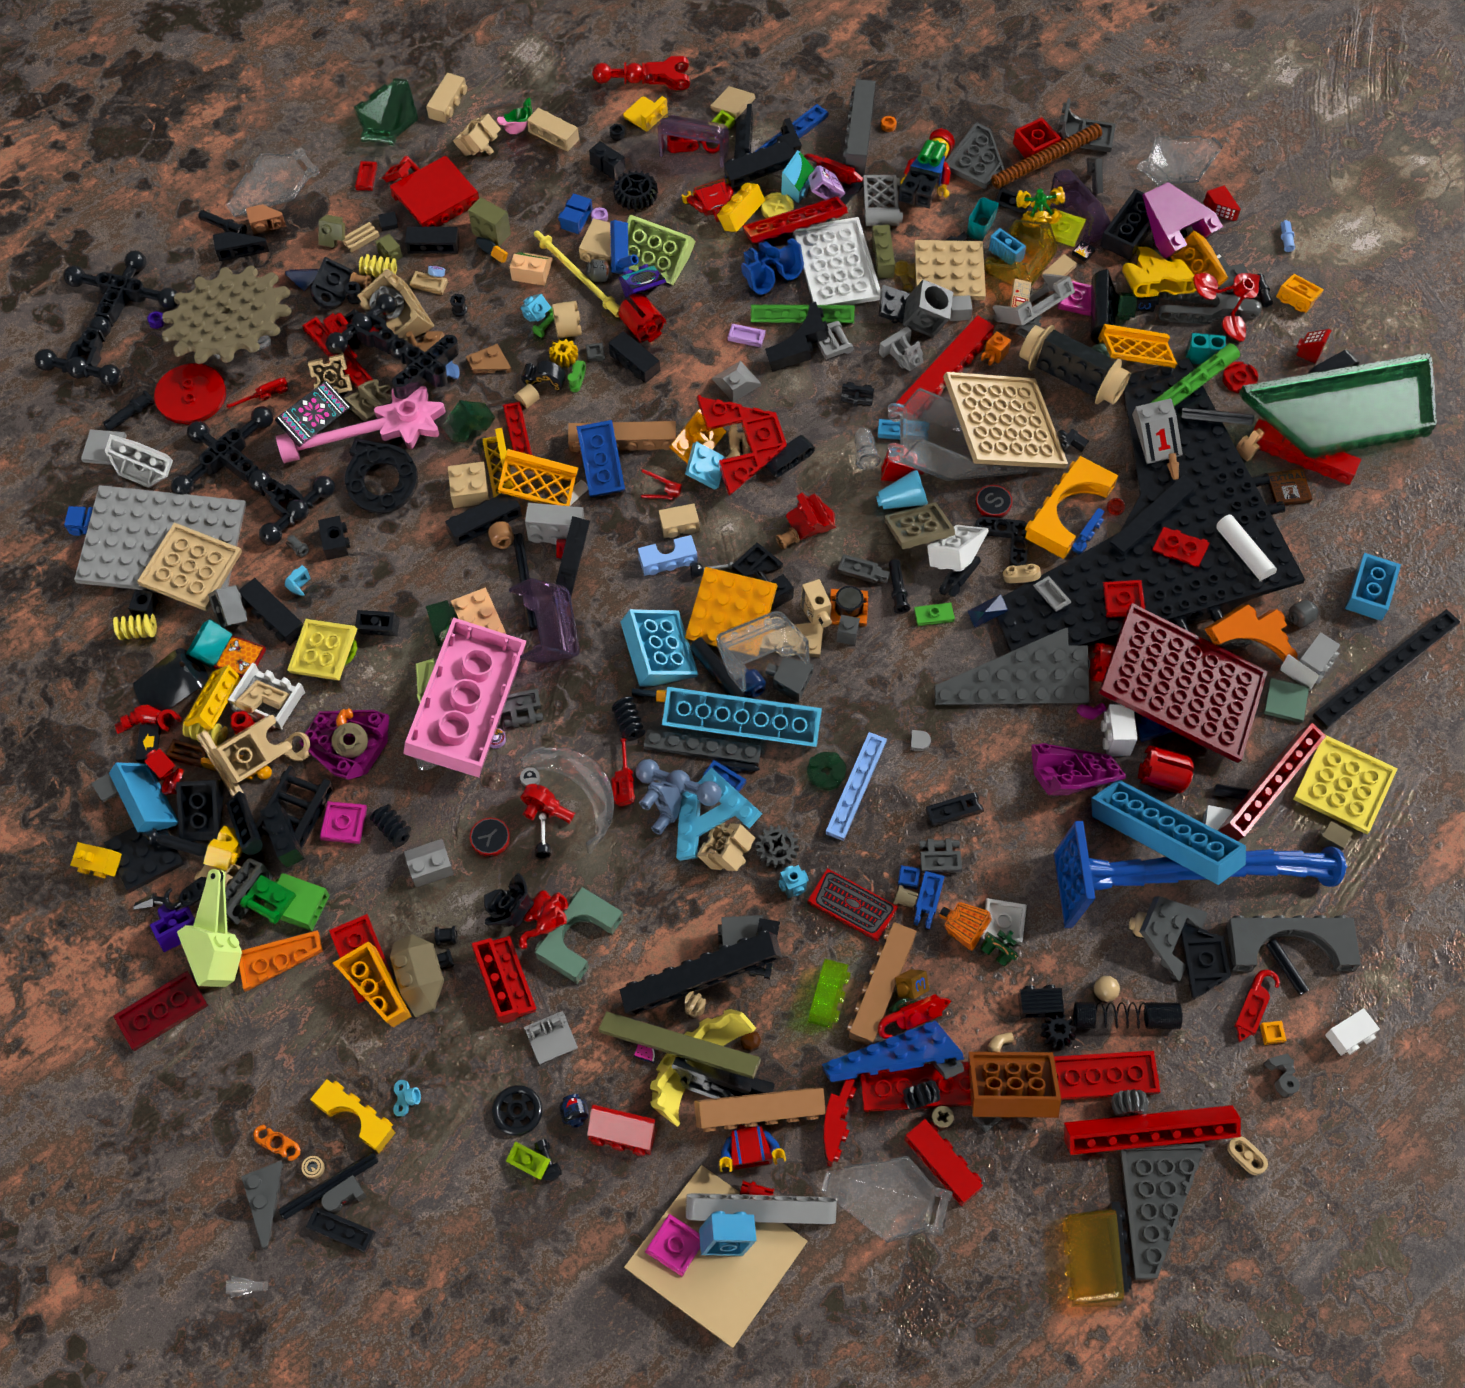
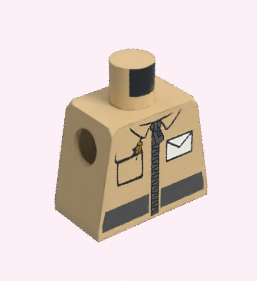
M820 579L803 584L801 608L811 624L816 625L820 623L822 627H828L832 623L830 619L831 602Z

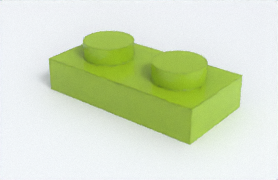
M515 1141L506 1162L541 1180L550 1159Z

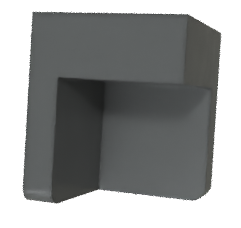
M109 773L91 783L102 802L115 795L120 797Z

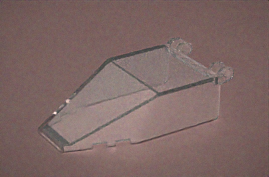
M919 388L904 405L891 403L888 406L890 411L888 418L893 422L900 421V444L890 443L888 446L890 451L888 458L894 463H903L945 481L1023 474L1028 471L1027 466L974 464L951 400Z

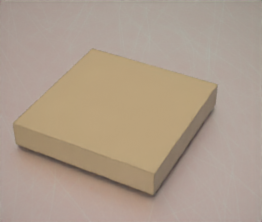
M729 86L710 107L712 111L719 113L723 110L732 117L738 118L747 108V104L752 103L756 98L753 93Z

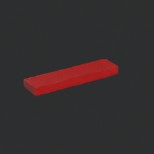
M520 402L504 404L503 409L512 450L532 455Z

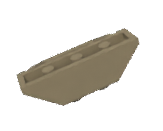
M414 935L394 942L390 959L399 991L413 1015L418 1018L435 1010L436 1002L444 983L434 944Z

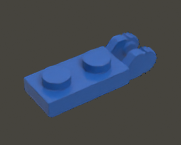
M925 871L915 909L917 911L913 925L918 926L922 911L929 913L925 925L926 928L930 929L945 876Z

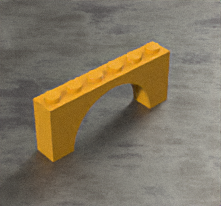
M1082 456L1076 462L1072 461L1068 469L1069 472H1065L1062 475L1061 483L1054 486L1051 497H1046L1043 502V508H1039L1036 511L1035 519L1033 521L1030 520L1025 528L1027 531L1025 539L1063 559L1071 550L1076 536L1069 532L1059 520L1057 505L1065 498L1080 493H1090L1107 498L1118 479V475Z

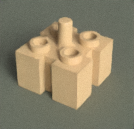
M485 114L480 118L471 120L453 142L465 157L471 154L475 155L479 151H486L488 155H491L494 151L488 143L498 137L497 133L501 129L489 114Z
M343 353L329 356V361L323 362L322 358L308 361L311 377L316 376L317 381L313 384L314 388L327 381L334 390L337 389L338 393L352 390L349 374L344 375L343 370L347 369Z
M722 823L710 830L708 842L703 843L696 856L710 869L722 870L725 868L727 871H738L740 866L746 862L742 855L751 849L755 837L741 824L730 823L727 826L725 823Z

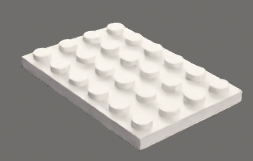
M859 217L812 224L808 228L795 229L793 234L795 240L801 244L804 261L803 270L812 302H816L817 305H853L880 300L881 290Z

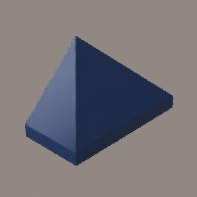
M289 269L285 271V275L305 291L314 282L319 269Z
M1000 594L968 610V614L973 626L976 628L1007 612L1008 608Z

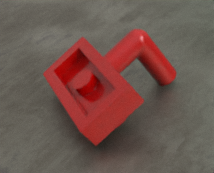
M404 156L399 164L393 165L387 170L382 179L386 183L394 182L398 178H405L409 173V168L413 172L420 168L409 156Z

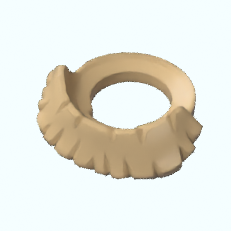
M295 732L285 739L284 742L289 741L292 744L293 739L296 736H300L304 742L303 748L297 753L290 749L284 755L293 761L301 762L310 756L308 752L310 741L306 734Z

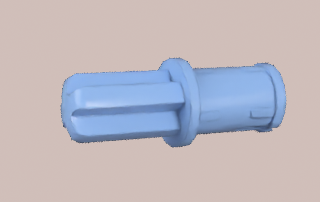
M1284 220L1280 224L1281 239L1284 243V251L1292 252L1295 250L1293 239L1295 235L1291 228V222Z

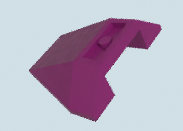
M352 710L353 718L348 719L346 723L360 725L367 734L368 745L360 756L344 758L337 754L332 746V735L336 728H338L336 718L340 711H319L305 732L310 741L308 752L335 776L349 780L366 775L388 742V714L376 710ZM347 734L344 736L343 742L346 745H352L355 742V736ZM301 738V740L299 741V743H300V745L303 746V745H304V742H303V739Z
M1046 743L1032 744L1031 746L1034 776L1048 795H1070L1126 778L1125 773L1111 755Z

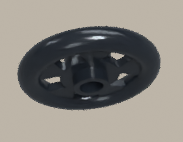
M522 1085L510 1086L501 1091L495 1098L492 1106V1118L496 1127L503 1133L511 1136H521L531 1132L540 1122L543 1112L542 1102L538 1094L531 1088ZM513 1094H522V1100L513 1101ZM532 1101L534 1109L528 1111L526 1103ZM503 1102L508 1103L506 1112L500 1111ZM520 1108L521 1112L520 1114H514V1110ZM528 1116L530 1121L523 1126L520 1121ZM507 1117L515 1121L512 1126L504 1122Z

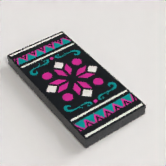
M325 381L277 416L275 421L298 447H301L351 407Z

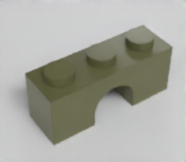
M890 225L872 226L871 240L873 252H875L877 279L894 278L895 260Z

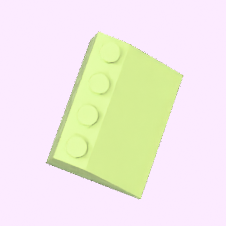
M630 215L627 221L628 255H637L639 262L636 265L630 266L629 269L638 271V267L646 264L649 267L654 266L665 278L666 283L674 285L690 258L696 241L691 236Z

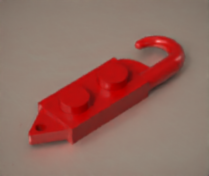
M814 154L804 155L807 160L816 162V166L822 165L825 169L835 174L839 181L850 185L863 181V178L853 167Z
M1271 970L1259 971L1248 991L1234 1025L1237 1029L1239 1042L1256 1034L1269 1002L1270 994L1261 986L1264 977H1272L1275 981V987H1279V977Z
M934 994L902 1007L899 1011L881 1019L878 1025V1033L883 1039H887L893 1036L892 1034H885L884 1029L892 1022H896L899 1028L908 1030L942 1016L943 1010L951 1003V1000Z

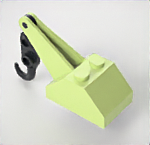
M211 869L207 877H200L183 889L179 898L174 903H171L169 900L172 888L165 892L163 899L166 908L172 911L178 910L181 907L192 906L201 900L194 925H185L177 931L198 986L227 987L235 981L242 955L239 941L235 934L227 932L226 876L223 870Z

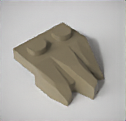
M377 379L367 381L358 386L357 392L345 397L344 401L364 422L375 420L377 417L374 408L390 404L392 401V394H390L391 386L390 384L379 386Z

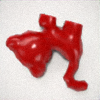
M542 890L532 899L534 904L525 914L524 921L531 922L535 920L537 925L536 928L525 931L519 939L521 949L527 948V940L540 934H548L567 923V917L563 911L568 909V902L561 893H554L551 897L547 891Z

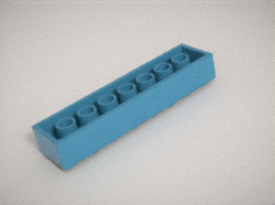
M1121 780L1112 783L1091 798L1092 817L1217 885L1246 865V845Z

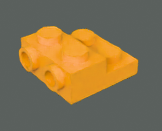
M1293 274L1281 285L1276 297L1281 302L1294 306L1297 311L1307 313L1315 301L1322 295L1324 289Z

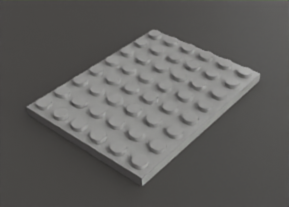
M99 485L74 580L80 584L138 590L148 589L140 586L137 581L173 523L237 547L246 509V501ZM232 570L230 571L221 588L229 586Z

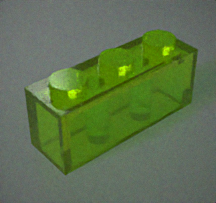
M824 959L808 1017L809 1023L831 1029L834 1022L838 1023L841 1012L837 1010L839 1003L843 1004L846 994L842 990L844 984L848 985L851 973L848 972L849 965Z

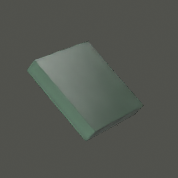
M1271 678L1264 714L1303 723L1309 687Z

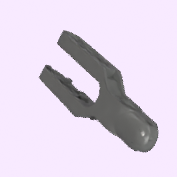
M1197 291L1185 295L1164 294L1160 292L1158 294L1159 298L1164 300L1212 304L1216 308L1163 305L1159 308V319L1166 322L1210 324L1220 318L1231 317V312L1241 297L1216 293L1214 300H1207L1200 296ZM1244 299L1235 312V316H1240L1242 319H1254L1260 315L1262 305L1258 300Z

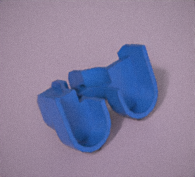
M793 238L787 240L788 245L781 249L773 247L765 241L759 243L758 252L753 248H749L748 251L744 252L746 263L741 264L742 274L754 292L763 295L773 288L775 274L774 270L769 267L772 264L776 265L778 273L787 280H793L801 274L804 268L801 244Z

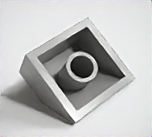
M443 839L404 851L416 888L454 875Z

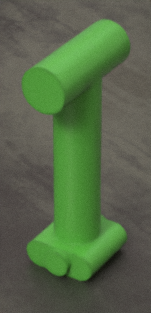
M552 307L547 311L550 315L539 326H533V333L541 338L544 337V330L554 321Z

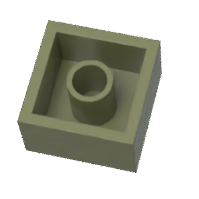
M480 197L468 210L472 233L475 236L489 239L496 246L500 247L511 235L508 212Z

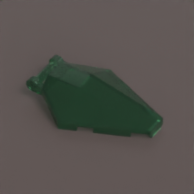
M394 78L393 82L388 86L384 84L370 94L368 101H361L354 106L355 114L363 129L361 142L365 143L371 141L388 143L394 146L396 138L418 120L411 88L406 79Z

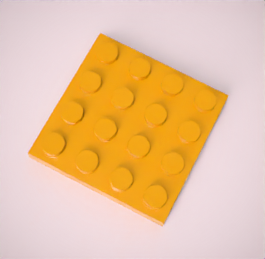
M705 567L685 639L695 641L697 638L702 637L707 645L758 657L778 585Z

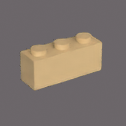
M450 73L445 75L426 106L430 119L447 123L449 118L452 117L456 106H459L461 98L467 92L464 77Z
M537 108L527 119L528 132L567 152L579 140L578 128L575 125L569 124L540 108Z

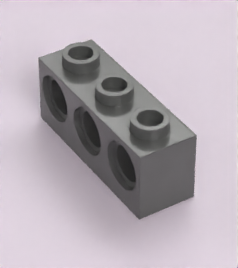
M248 858L225 888L227 921L238 925L250 908L240 906V902L248 894L260 875L270 880L274 877L262 863Z

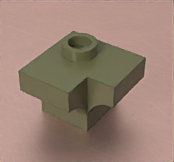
M325 215L319 219L318 245L335 248L338 240L343 241L345 239V223H343L342 217Z

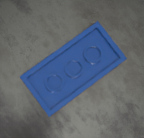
M612 420L576 426L589 496L596 497L626 491Z

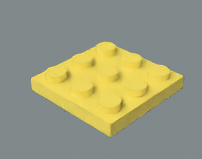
M305 619L287 671L292 674L339 681L357 628L352 625Z

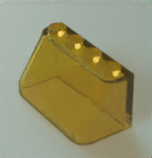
M1098 1210L1067 1214L1065 1219H1062V1230L1067 1236V1241H1064V1253L1068 1255L1069 1264H1066V1277L1070 1278L1071 1287H1068V1300L1072 1301V1307H1117L1124 1299V1286L1116 1211Z

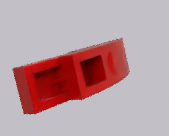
M854 1079L845 1080L840 1096L831 1093L827 1105L823 1145L827 1166L832 1167L834 1161L838 1163L842 1152L839 1146L841 1141L846 1142L850 1131L846 1129L848 1122L841 1120V1118L845 1120L849 1107L846 1104L848 1099L853 1100L857 1089L853 1087Z

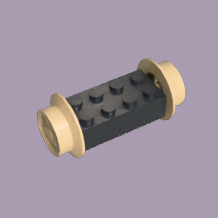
M1035 325L1027 335L1020 350L1019 356L1029 362L1028 369L1030 371L1035 367L1096 397L1095 404L1097 405L1103 400L1115 404L1122 395L1131 375V372L1121 368V359L1114 360L1056 331L1053 325H1050L1047 329Z

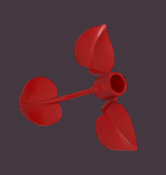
M1208 273L1195 274L1193 277L1194 286L1203 298L1214 300L1216 293H1222L1230 289H1234V294L1237 297H1241L1231 312V317L1226 316L1223 318L1222 328L1229 337L1238 342H1243L1246 337V325L1240 316H1235V312L1245 298L1253 299L1257 296L1260 275L1251 273L1238 274L1234 277L1233 285L1219 290L1215 277Z

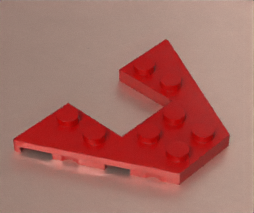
M697 395V401L707 430L742 424L751 453L722 459L718 462L728 495L731 496L786 448L787 443L776 412L763 411L755 407L753 409L743 407L742 404L723 402L720 399L713 400Z

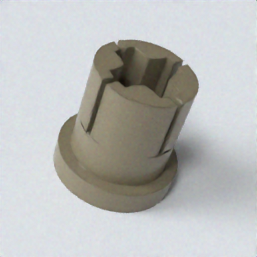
M899 885L893 904L914 908L918 893L904 889L902 885Z
M945 1106L937 1107L932 1114V1123L940 1131L947 1129L954 1119L953 1112ZM939 1116L941 1118H946L945 1123L942 1120L938 1121Z

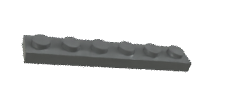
M647 729L644 742L645 750L726 762L736 761L759 766L762 750L761 745Z

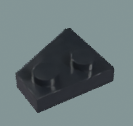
M758 542L732 564V570L737 574L751 578L755 572L759 574L758 570H762L766 574L783 567V563Z

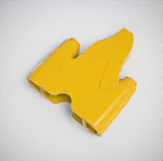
M1138 247L1137 265L1125 263L1122 267V273L1137 297L1158 296L1160 292H1169L1176 295L1197 291L1193 281L1194 274L1183 260L1175 259L1170 262L1149 247Z

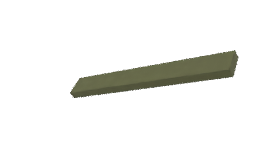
M607 1011L598 1029L600 1033L751 1079H754L761 1062L760 1057Z

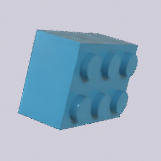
M1364 553L1357 565L1345 609L1382 621L1389 610L1401 564Z

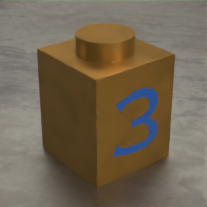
M909 969L895 977L898 997L916 999L930 991L926 971Z

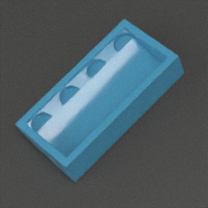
M119 762L114 764L109 775L137 832H149L153 828L161 830L178 824V819L166 795L162 794V787L155 773L147 764Z

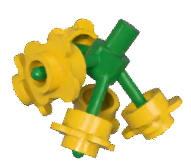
M1061 186L1057 189L1053 188L1050 196H1046L1043 193V189H1038L1035 197H1031L1027 191L1022 192L1019 190L1016 197L1017 207L1027 208L1031 203V208H1033L1032 211L1024 213L1021 220L1027 226H1044L1057 223L1062 214H1059L1060 211L1056 208L1050 209L1049 207L1051 202L1055 203V205L1065 202L1063 188Z

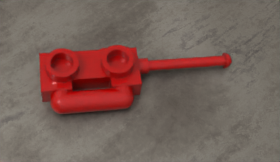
M332 313L323 320L325 327L331 333H342L347 329L346 325L349 324L341 313L336 315ZM348 345V351L352 355V358L356 359L357 354H355Z
M285 377L278 378L256 388V393H253V395L229 405L227 404L226 407L230 409L253 398H259L262 401L272 397L271 394L286 392L288 390V383Z
M625 738L621 739L622 770L615 772V776L611 779L612 802L621 807L634 803L635 800L633 790L634 777L633 771L627 766Z

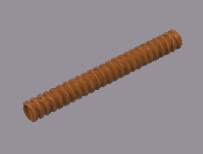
M1094 123L1080 132L1051 145V147L1049 146L1023 159L1021 162L1019 161L1017 164L996 173V175H992L991 182L996 189H1000L1014 180L1016 181L1018 178L1043 167V165H1047L1073 150L1102 136V129L1099 124Z

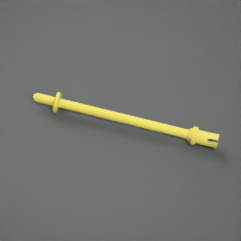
M538 230L535 231L534 236L540 241V248H547L603 301V307L611 311L618 318L620 306L615 302V299L612 296L607 297L552 244L551 236H544Z

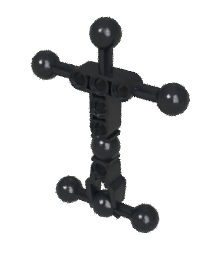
M137 250L126 254L124 259L126 269L122 276L108 272H101L97 276L85 274L79 266L67 267L64 270L63 278L69 286L79 287L83 283L99 287L104 295L97 306V312L94 313L95 317L89 322V327L86 328V331L83 332L78 341H74L71 344L66 356L67 360L58 358L50 349H41L35 354V365L43 371H49L56 367L62 369L63 373L68 372L73 378L80 379L85 377L87 379L89 376L99 378L106 386L117 385L122 377L120 369L113 364L104 365L102 368L97 367V365L101 361L100 351L103 347V342H105V337L111 332V327L119 318L128 300L143 302L148 298L158 301L165 309H174L177 306L174 296L178 292L170 287L163 288L161 291L144 288L140 280L133 278L135 272L142 271L147 263L143 253ZM89 354L87 361L80 356Z
M265 406L255 408L251 413V420L240 430L237 428L230 429L218 440L210 435V429L206 423L202 421L192 422L187 427L188 438L194 443H204L208 448L199 456L200 464L187 475H178L171 481L172 492L180 495H191L194 491V483L205 473L215 474L225 466L244 482H247L252 490L261 492L262 496H266V499L271 503L273 511L281 517L277 522L266 523L259 529V539L268 546L276 545L280 542L282 531L288 525H295V522H301L306 519L309 509L313 508L312 504L319 498H328L335 492L334 481L328 476H319L313 481L312 490L303 498L302 494L290 484L283 485L272 479L267 471L259 469L257 465H254L249 458L241 453L246 447L245 439L257 428H267L273 423V413ZM284 499H293L286 505V510L279 505V502L284 501Z

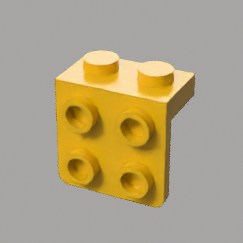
M643 96L627 109L623 116L631 123L648 132L668 113L667 98L661 96L654 103Z

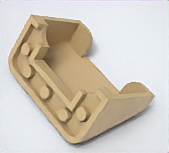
M386 269L357 295L361 301L360 305L366 311L371 310L370 298L381 286L393 288L403 296L404 309L402 313L395 319L385 320L386 326L394 334H397L399 338L408 341L406 337L407 332H412L414 337H417L434 327V324L407 283L389 269Z

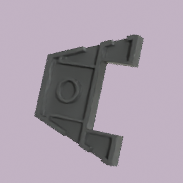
M1157 896L1153 898L1139 932L1152 951L1159 955L1161 958L1160 963L1169 970L1171 979L1173 981H1180L1186 965L1172 954L1185 921L1196 929H1202L1208 913Z

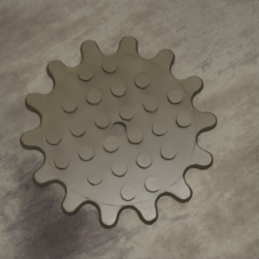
M248 266L242 273L234 275L229 268L224 267L220 270L219 276L213 280L197 277L194 280L196 288L192 292H178L175 294L174 301L175 304L179 305L178 308L163 313V322L173 324V326L162 333V339L164 342L179 341L173 348L174 355L177 357H181L191 351L196 352L194 361L197 364L205 363L210 356L215 354L220 355L222 362L228 363L233 360L234 353L239 349H246L250 353L257 352L260 349L258 343L260 337L265 335L276 336L280 333L281 330L279 326L274 324V321L291 314L289 306L279 304L281 300L290 296V290L286 286L273 288L274 284L279 280L278 276L273 272L263 277H256L258 270L254 266Z

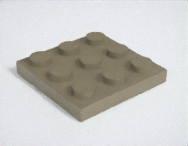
M936 502L884 516L885 523L902 549L912 548L920 544H928L932 541L946 539L955 535L954 527Z

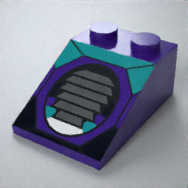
M648 264L638 267L639 270L632 272V269L622 272L623 276L619 277L625 298L635 293L656 288L666 283V280L654 266L649 267Z

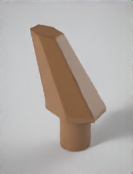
M1176 453L1168 454L1169 463H1167L1171 476L1173 480L1179 479V462L1176 460Z

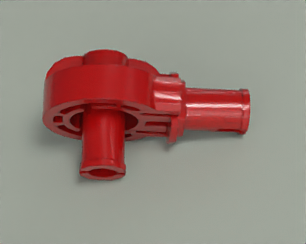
M529 784L520 796L521 800L527 805L523 815L530 820H534L539 811L548 814L549 818L556 816L570 824L575 815V812L562 807L559 803L560 800L555 799L554 794L542 785Z

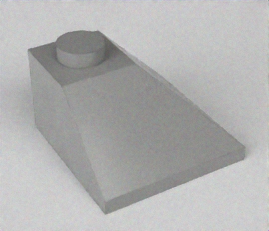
M741 361L712 377V380L732 402L737 401L761 386L759 380Z

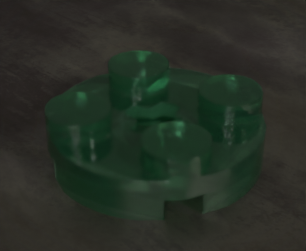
M821 752L810 758L807 766V777L812 785L815 784L821 790H833L838 788L845 779L846 765L838 753ZM825 767L831 769L829 775L821 772V770H824Z

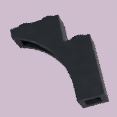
M816 302L809 304L805 321L792 336L777 345L765 348L772 372L811 360L810 352H813L811 344L827 339L826 332L829 329L826 321H822L824 314L822 308H818Z

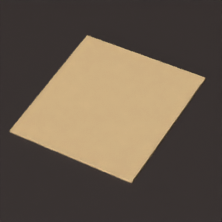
M701 1165L624 1268L731 1348H734L808 1241L784 1223L755 1222L756 1242L743 1256L701 1255V1250L699 1249L683 1277L645 1253L668 1214L699 1233V1228L705 1221L685 1218L687 1194H740L735 1188Z

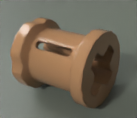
M353 272L350 282H357L361 288L365 289L371 284L372 278L369 275L362 276L358 275L357 272Z
M793 527L789 528V531L782 535H776V541L782 550H785L788 545L800 541L799 535Z

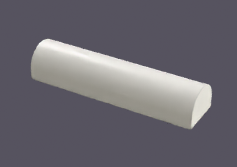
M1232 515L1223 517L1217 523V530L1260 581L1276 573L1277 568Z

